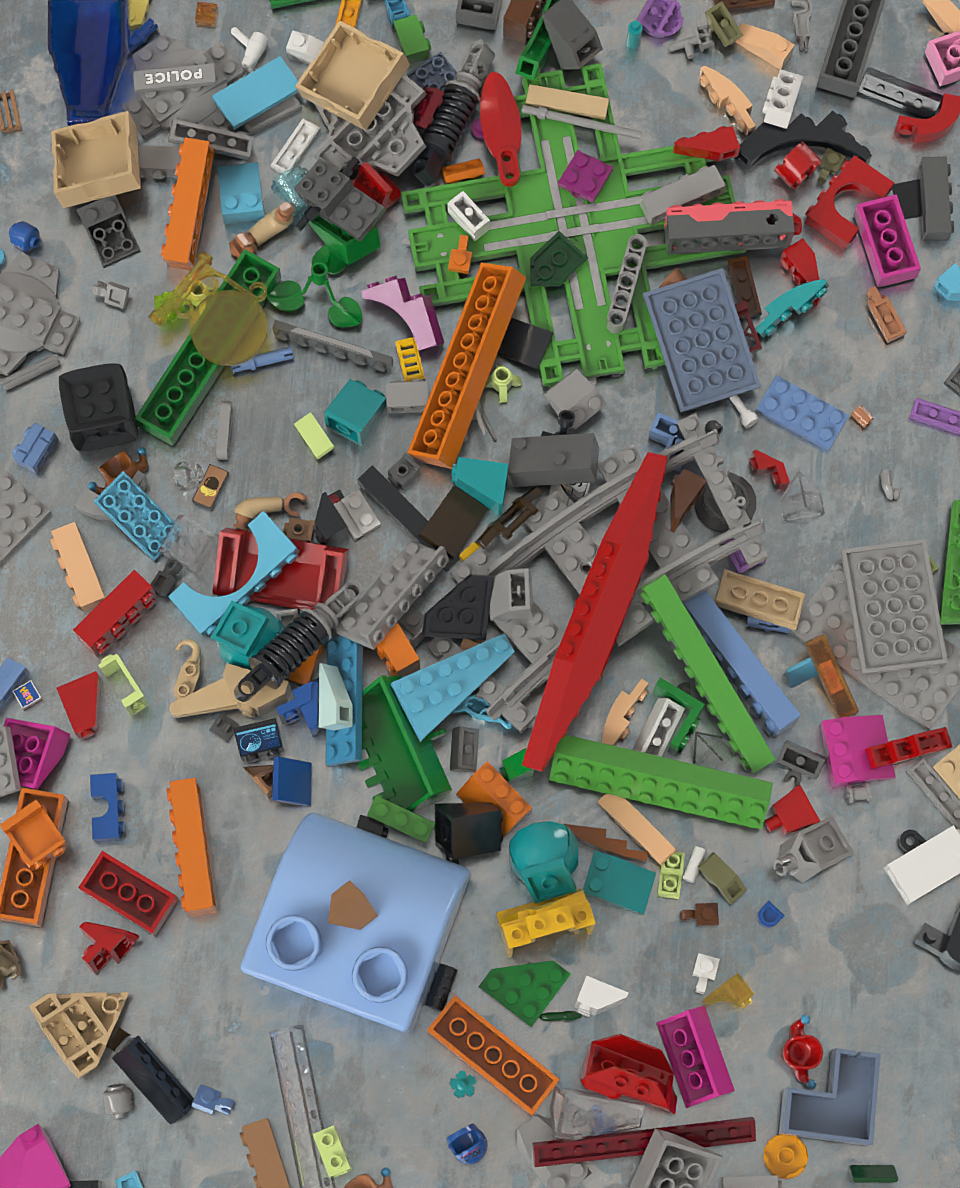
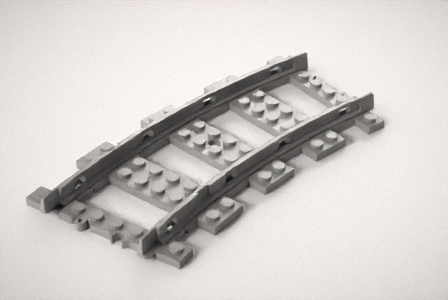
M696 413L677 421V426L684 440L658 454L668 457L665 474L695 459L730 530L699 546L696 545L683 522L674 533L671 532L670 502L660 488L661 497L656 509L657 518L654 521L652 530L653 539L649 545V552L659 566V569L640 580L617 637L616 643L618 646H621L654 622V619L643 606L645 602L640 596V593H642L640 587L657 576L666 574L682 603H685L719 583V579L710 567L712 563L738 550L741 551L748 567L768 559V555L758 535L765 532L764 522L761 519L751 524L746 511L743 510L746 507V500L742 496L736 498V492L728 478L729 470L725 469L722 471L718 469V466L724 463L723 458L718 457L713 446L720 442L718 431L714 429L706 434ZM632 444L598 464L597 468L606 481L605 484L568 507L556 492L552 493L535 505L538 512L534 516L531 515L525 521L532 531L529 535L497 560L486 549L478 548L450 572L451 576L458 584L469 574L495 576L506 570L522 568L546 550L580 594L589 571H583V568L585 566H592L598 551V546L581 524L618 501L621 504L643 462L634 445ZM683 449L684 452L670 458V455ZM596 497L600 498L591 505L586 506L588 502L595 499ZM733 537V541L720 547V543ZM524 547L527 548L519 556H517L516 558L514 557V555L518 553L520 550H522ZM534 601L533 617L492 620L532 664L506 688L490 675L478 687L479 692L476 694L477 699H484L490 705L486 713L491 719L497 720L502 715L520 733L536 719V716L522 703L535 688L538 689L548 680L554 657L564 635ZM413 607L399 622L414 636L409 642L415 648L426 636L422 635L424 615ZM433 637L434 639L427 645V648L440 658L439 662L463 652L450 638ZM526 682L527 684L515 694L514 692Z

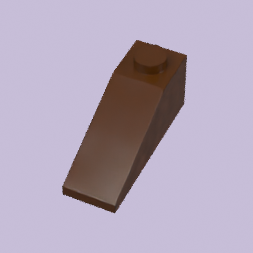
M685 468L680 475L676 474L671 482L673 489L670 495V531L673 533L702 495L707 481Z

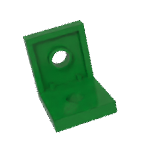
M660 677L655 684L653 694L659 698H668L684 707V713L688 715L667 751L675 756L678 751L682 753L690 738L687 735L689 733L693 735L701 720L698 717L705 704Z

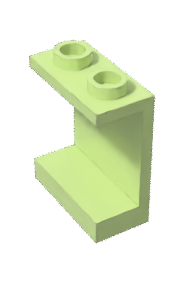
M111 654L103 658L99 667L106 678L122 669L135 692L121 700L130 716L149 706L119 656Z
M334 1125L313 1134L326 1171L331 1179L353 1171L338 1130Z

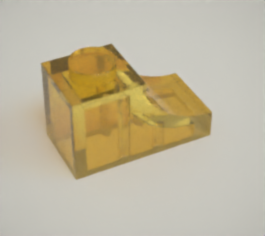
M737 973L701 1002L706 1008L714 1004L724 1003L733 1006L734 1009L739 1006L741 1009H744L753 1002L751 997L754 993L740 974Z

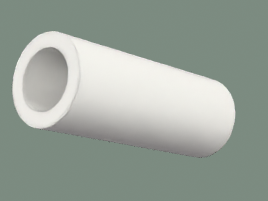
M695 846L682 877L683 880L695 883L699 873L697 866L703 862L707 850Z

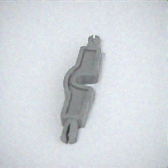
M791 0L792 6L804 8V10L794 12L792 19L796 40H800V51H807L809 49L808 40L811 35L809 20L813 10L812 1Z

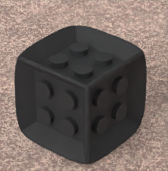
M121 364L95 365L72 370L59 376V391L64 418L69 430L70 440L76 450H99L123 445L138 439V426L134 419L136 414L132 395L128 387L126 373Z

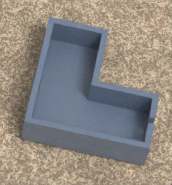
M840 1048L832 1049L827 1093L789 1087L783 1089L779 1134L865 1146L873 1145L881 1054L863 1051L856 1053L855 1050Z

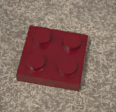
M422 88L427 95L413 108L415 112L413 124L416 128L426 129L431 125L434 119L433 114L443 101L442 96L444 92L438 88Z

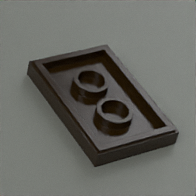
M454 484L419 536L436 548L440 546L445 547L447 556L454 559L488 511V508Z

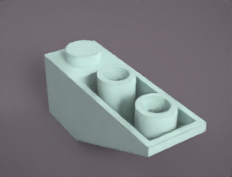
M319 664V728L335 731L352 727L353 705L338 667Z

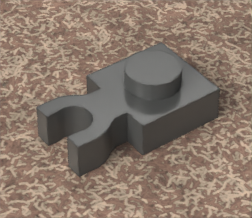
M168 559L163 572L159 570L150 584L155 593L166 597L176 582L175 575L183 568L181 564Z

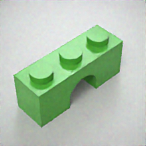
M376 795L367 816L424 843H427L436 824Z

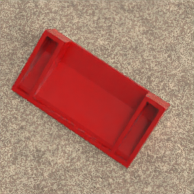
M228 527L220 531L213 594L224 596L232 594L241 589L254 574L258 562V545L253 532ZM290 539L300 550L297 554L298 558L291 564L287 563L281 568L282 572L276 578L271 577L266 582L265 588L251 595L250 600L301 610H313L317 603L323 604L343 587L349 549Z

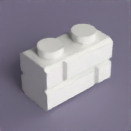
M464 191L449 201L448 213L474 241L490 229L488 217L482 214V211Z

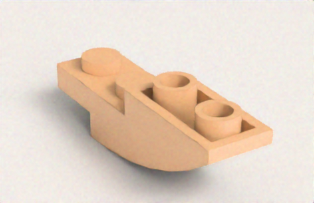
M707 66L701 67L699 81L703 87L708 89L711 101L714 104L716 103L719 109L726 106L729 115L734 116L737 121L736 125L741 133L744 132L745 136L748 137L756 127L750 117L753 106L751 102L724 75Z
M644 679L639 681L630 695L623 690L618 695L608 714L601 743L616 746L619 739L624 740L631 730L628 729L630 722L625 717L630 718L636 710L634 707L638 700L642 702L649 693L646 690L649 683Z

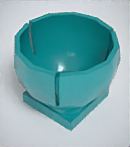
M231 601L210 638L217 642L220 655L225 663L252 670L249 665V658L256 655L266 644H269V641L275 638L284 628L281 621L270 611L260 607L243 606Z
M547 821L532 823L518 830L509 843L510 864L514 873L526 884L534 903L577 891L571 874L578 866V841L576 835L569 827H565L564 824Z

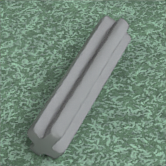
M53 354L1 379V383L5 390H9L59 366L60 361L57 355Z

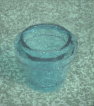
M301 166L283 172L272 181L273 184L271 185L274 194H277L283 202H289L293 205V214L309 207L294 191L295 186L308 172L307 168H301Z

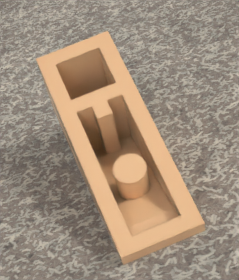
M744 23L739 26L743 36L734 42L777 69L782 70L791 58L795 44L770 31Z

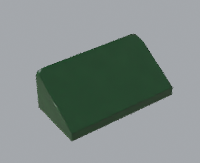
M850 1165L849 1167L851 1183H896L898 1181L894 1165Z

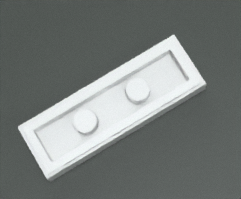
M303 118L270 165L271 169L288 178L321 131L320 127Z

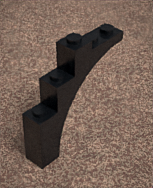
M831 111L817 126H815L811 118L805 117L802 113L788 125L787 129L763 122L740 144L739 155L736 158L750 169L760 160L774 153L793 149L798 144H801V142H804L809 148L824 150L830 148L850 160L855 155L867 164L870 163L872 155L867 147L861 146L855 141L851 133L845 132L848 124L845 118Z

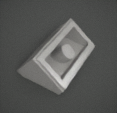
M463 726L453 728L450 770L476 772L479 729Z

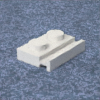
M359 489L341 499L338 503H334V506L348 526V531L354 541L381 526V523Z

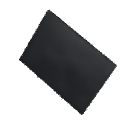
M920 179L894 184L892 188L893 195L897 194L904 219L922 216Z
M511 317L497 354L538 369L553 336V332Z

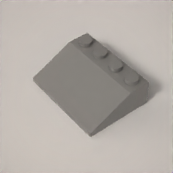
M655 1128L629 1188H709L723 1157L678 1135Z

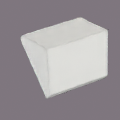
M298 609L276 611L277 619L281 621L283 628H286L289 623L293 622L294 618L299 617Z

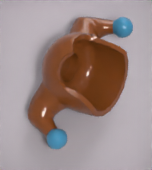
M140 447L137 450V453L140 455L138 462H134L125 450L106 461L99 467L101 474L106 480L105 487H98L95 482H90L88 489L95 491L99 495L122 471L131 479L137 471L144 473L148 469L145 448Z

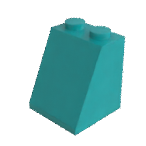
M349 379L324 412L326 427L362 446L387 405L385 395L378 390L372 391L368 389L366 384L359 380L353 381Z
M458 457L457 464L453 463L452 482H455L457 487L483 504L491 512L498 516L503 514L509 464Z

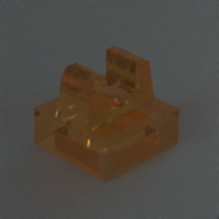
M197 2L195 23L216 25L218 5L215 3Z

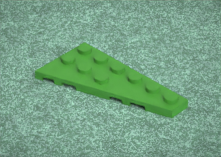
M960 500L952 502L940 625L960 624Z

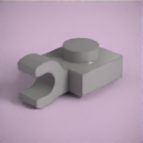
M97 281V285H93L92 293L105 297L104 303L124 309L127 305L130 288L114 282H109L107 285L102 281Z

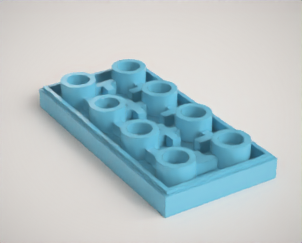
M281 56L212 95V99L235 130L298 93L295 87L298 80Z
M124 471L93 501L153 561L183 532Z

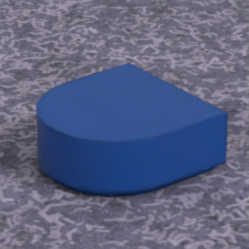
M768 900L758 912V921L762 926L770 928L775 926L785 915Z

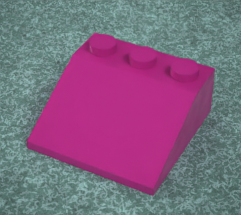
M883 715L841 717L823 720L820 723L819 729L825 757H827L826 763L832 788L844 787L847 784L856 785L896 778L893 764L871 770L865 751L868 747L888 742Z

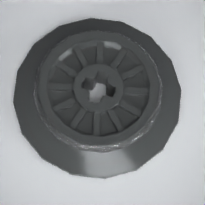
M729 472L728 478L736 492V498L739 496L745 498L746 507L743 510L746 511L751 521L756 511L755 492L743 477ZM706 483L702 495L694 504V508L699 519L707 527L718 532H726L730 529Z

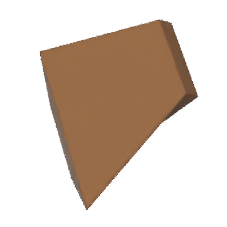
M274 765L243 767L266 797L271 799L273 797Z
M350 880L331 894L328 923L361 930L378 917L366 896Z

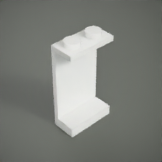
M954 825L884 867L907 905L960 874V829H956Z

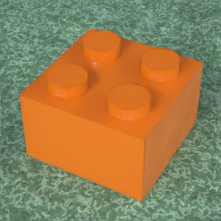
M397 623L386 634L382 642L376 646L375 650L381 660L385 658L386 669L390 676L402 675V677H405L420 669V659Z

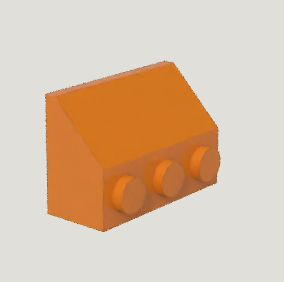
M488 761L456 793L463 803H493L503 814V821L501 822L503 839L532 813V807Z

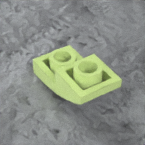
M311 412L294 423L317 459L335 448Z
M675 852L661 865L657 897L679 900L685 853Z

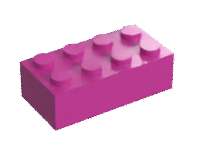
M897 194L857 204L854 217L859 227L877 287L917 278L921 267Z

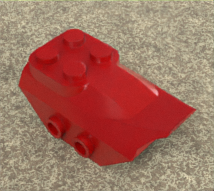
M622 1034L591 1042L581 1075V1082L586 1089L611 1099H619L622 1095L661 1108L674 1115L676 1113L678 1097L673 1089L674 1072L661 1049Z

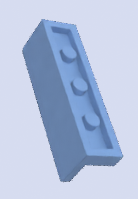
M7 658L0 667V710L13 694L12 691L20 685L29 673L25 666L16 663L10 658Z

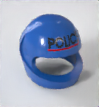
M474 1123L446 1138L448 1147L452 1150L455 1157L464 1164H475L486 1154L487 1139Z

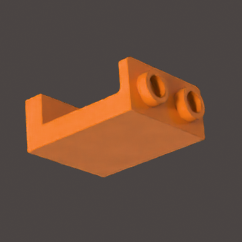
M34 800L0 824L2 830L7 834L27 863L28 868L32 871L34 869H42L47 865V860L53 856L56 858L66 851L65 848L69 846L37 800Z

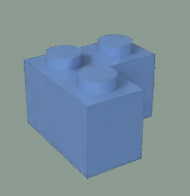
M658 412L650 429L649 439L666 445L665 449L684 440L677 426L678 420ZM683 449L670 455V458L684 452ZM682 466L674 469V471L680 472Z

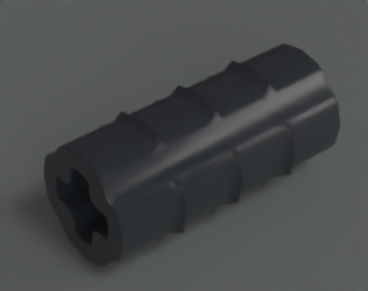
M442 963L439 964L433 983H431L432 986L427 994L425 1006L440 1012L444 1009L455 982L457 969Z

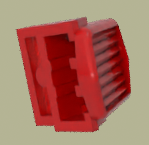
M368 162L361 164L357 178L351 181L354 187L384 206L385 209L401 198V191L383 172L377 173Z
M84 922L79 926L83 934L94 943V945L86 948L82 959L96 975L111 959L118 964L132 949V945L139 939L138 934L128 930L101 924Z

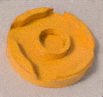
M779 1134L767 1142L763 1151V1160L765 1167L772 1175L778 1176L781 1179H791L804 1171L808 1161V1152L800 1138Z

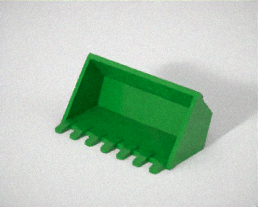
M381 675L362 690V751L366 750L369 758L359 762L358 767L360 771L373 767L376 775L365 780L368 788L381 784L384 792L377 794L378 796L414 813L443 800L452 791L432 742L444 736L447 732L446 729H439L428 734L420 742L391 687L392 682L403 678L402 675Z

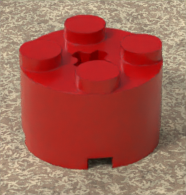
M801 142L784 157L783 164H778L774 172L790 188L796 190L803 184V180L807 176L810 177L818 169L817 167L822 162L804 142Z

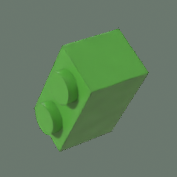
M417 15L393 21L394 32L401 52L404 53L409 63L412 64L429 59V50H432L429 39L424 37L425 27L423 22L418 20Z

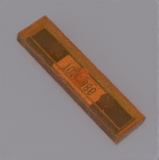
M825 634L804 642L837 718L849 717L859 712Z

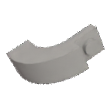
M137 471L132 480L145 491L148 484L146 483L147 478L145 474ZM86 488L75 504L77 511L94 520L112 521L93 502L98 494Z

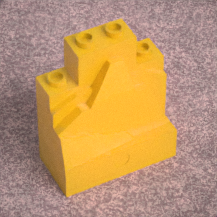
M581 888L577 889L576 892L539 903L531 902L496 912L497 922L508 958L512 957L513 948L533 943L536 938L567 929L571 932L585 927L587 934L590 935L593 933L596 925L590 903L586 900L584 890Z

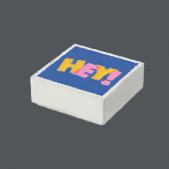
M31 680L12 691L23 710L42 700Z

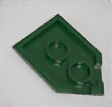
M558 231L530 258L531 286H561L589 257Z

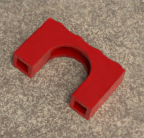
M855 155L850 161L846 160L840 168L842 172L838 176L836 174L833 176L828 184L830 185L828 190H822L817 198V204L815 206L811 205L805 213L807 216L806 225L844 251L857 236L859 227L838 213L834 205V198L845 191H857L871 200L887 197L895 183Z

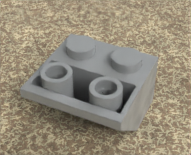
M529 568L506 570L493 576L490 620L533 617L532 576Z

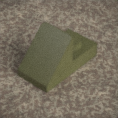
M722 1L705 12L707 24L710 28L709 32L715 31L724 47H727L743 36Z

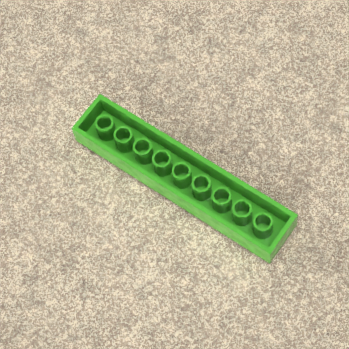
M565 735L563 739L561 738L556 746L557 750L553 758L549 777L550 781L750 828L762 829L770 803L772 782L570 735Z

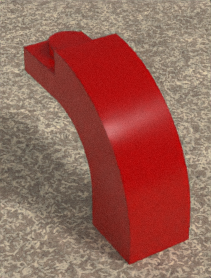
M944 93L940 102L939 112L928 119H917L899 115L895 131L903 135L913 134V142L916 143L932 142L942 138L951 131L960 115V96Z

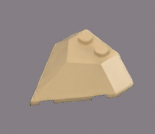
M107 992L71 993L61 995L48 993L31 1004L29 1008L41 1030L66 1067L79 1079L98 1066L129 992L107 994Z

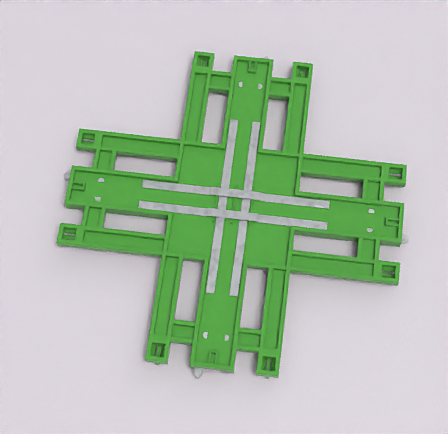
M602 63L583 66L581 71L584 85L568 88L565 87L562 70L556 71L555 68H551L550 72L538 74L535 80L522 76L525 95L515 96L514 98L520 118H530L540 168L521 172L517 155L520 180L515 186L508 187L503 185L498 175L401 192L405 214L425 211L428 226L409 229V237L402 240V246L411 247L415 272L436 269L439 283L419 286V292L423 296L437 293V295L431 296L433 306L466 301L475 277L459 279L458 272L448 271L451 250H458L460 235H469L456 221L448 223L445 207H448L449 201L463 191L473 202L505 197L508 213L487 216L490 220V229L476 241L469 236L467 251L472 252L471 262L517 255L519 269L516 270L526 277L522 291L525 294L530 323L536 327L553 332V336L539 366L543 387L549 385L553 387L563 379L561 363L580 360L582 374L596 386V377L612 374V377L625 374L622 353L635 350L642 351L645 369L653 368L654 370L658 366H664L665 362L643 297V293L651 291L646 270L746 252V250L667 255L666 244L646 247L631 303L636 328L625 329L618 334H613L607 329V317L611 299L606 276L618 275L620 273L627 244L632 235L664 229L665 221L663 220L650 226L640 207L642 195L650 190L656 191L661 186L629 192L626 176L685 166L686 174L692 175L697 173L700 168L706 166V162L714 160L674 154L673 146L621 154L617 134L594 129L600 155L598 159L613 166V172L597 199L592 203L581 197L575 198L571 195V192L558 187L559 179L576 151L579 150L574 125L545 118V120L538 119L537 116L522 113L523 105H526L529 84L609 98ZM610 100L605 120L592 118L593 121L615 125ZM729 175L721 176L726 185L724 194L701 203L703 206L714 203L732 204L735 202ZM419 199V201L407 203V201ZM560 231L589 258L563 283L575 338L556 342L545 287L549 286H531L530 258ZM639 244L632 245L635 249L641 248ZM635 263L627 264L630 268L637 266ZM627 281V286H631L632 284Z

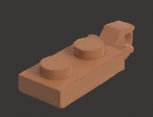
M876 286L869 288L866 292L870 300L867 302L868 308L887 343L906 335V329L889 297H886L884 294L880 295Z

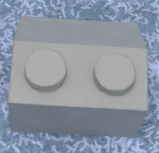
M576 368L544 393L558 416L563 410H569L575 414L574 425L570 427L574 430L607 405L596 387Z

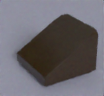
M115 1026L106 1047L118 1053L128 1045L132 1036L118 1026Z

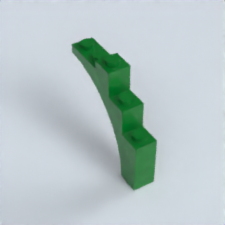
M547 0L542 14L559 0ZM542 14L528 44L520 55L515 74L531 80H535L547 64L552 47Z

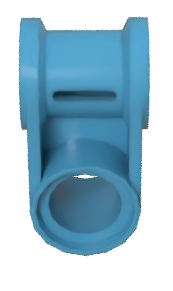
M384 0L391 27H394L393 21L410 16L405 0Z

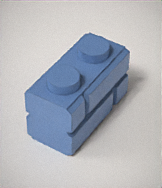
M34 423L32 427H28L25 430L23 442L21 445L17 444L12 455L16 464L37 474L57 443L58 437L54 432Z

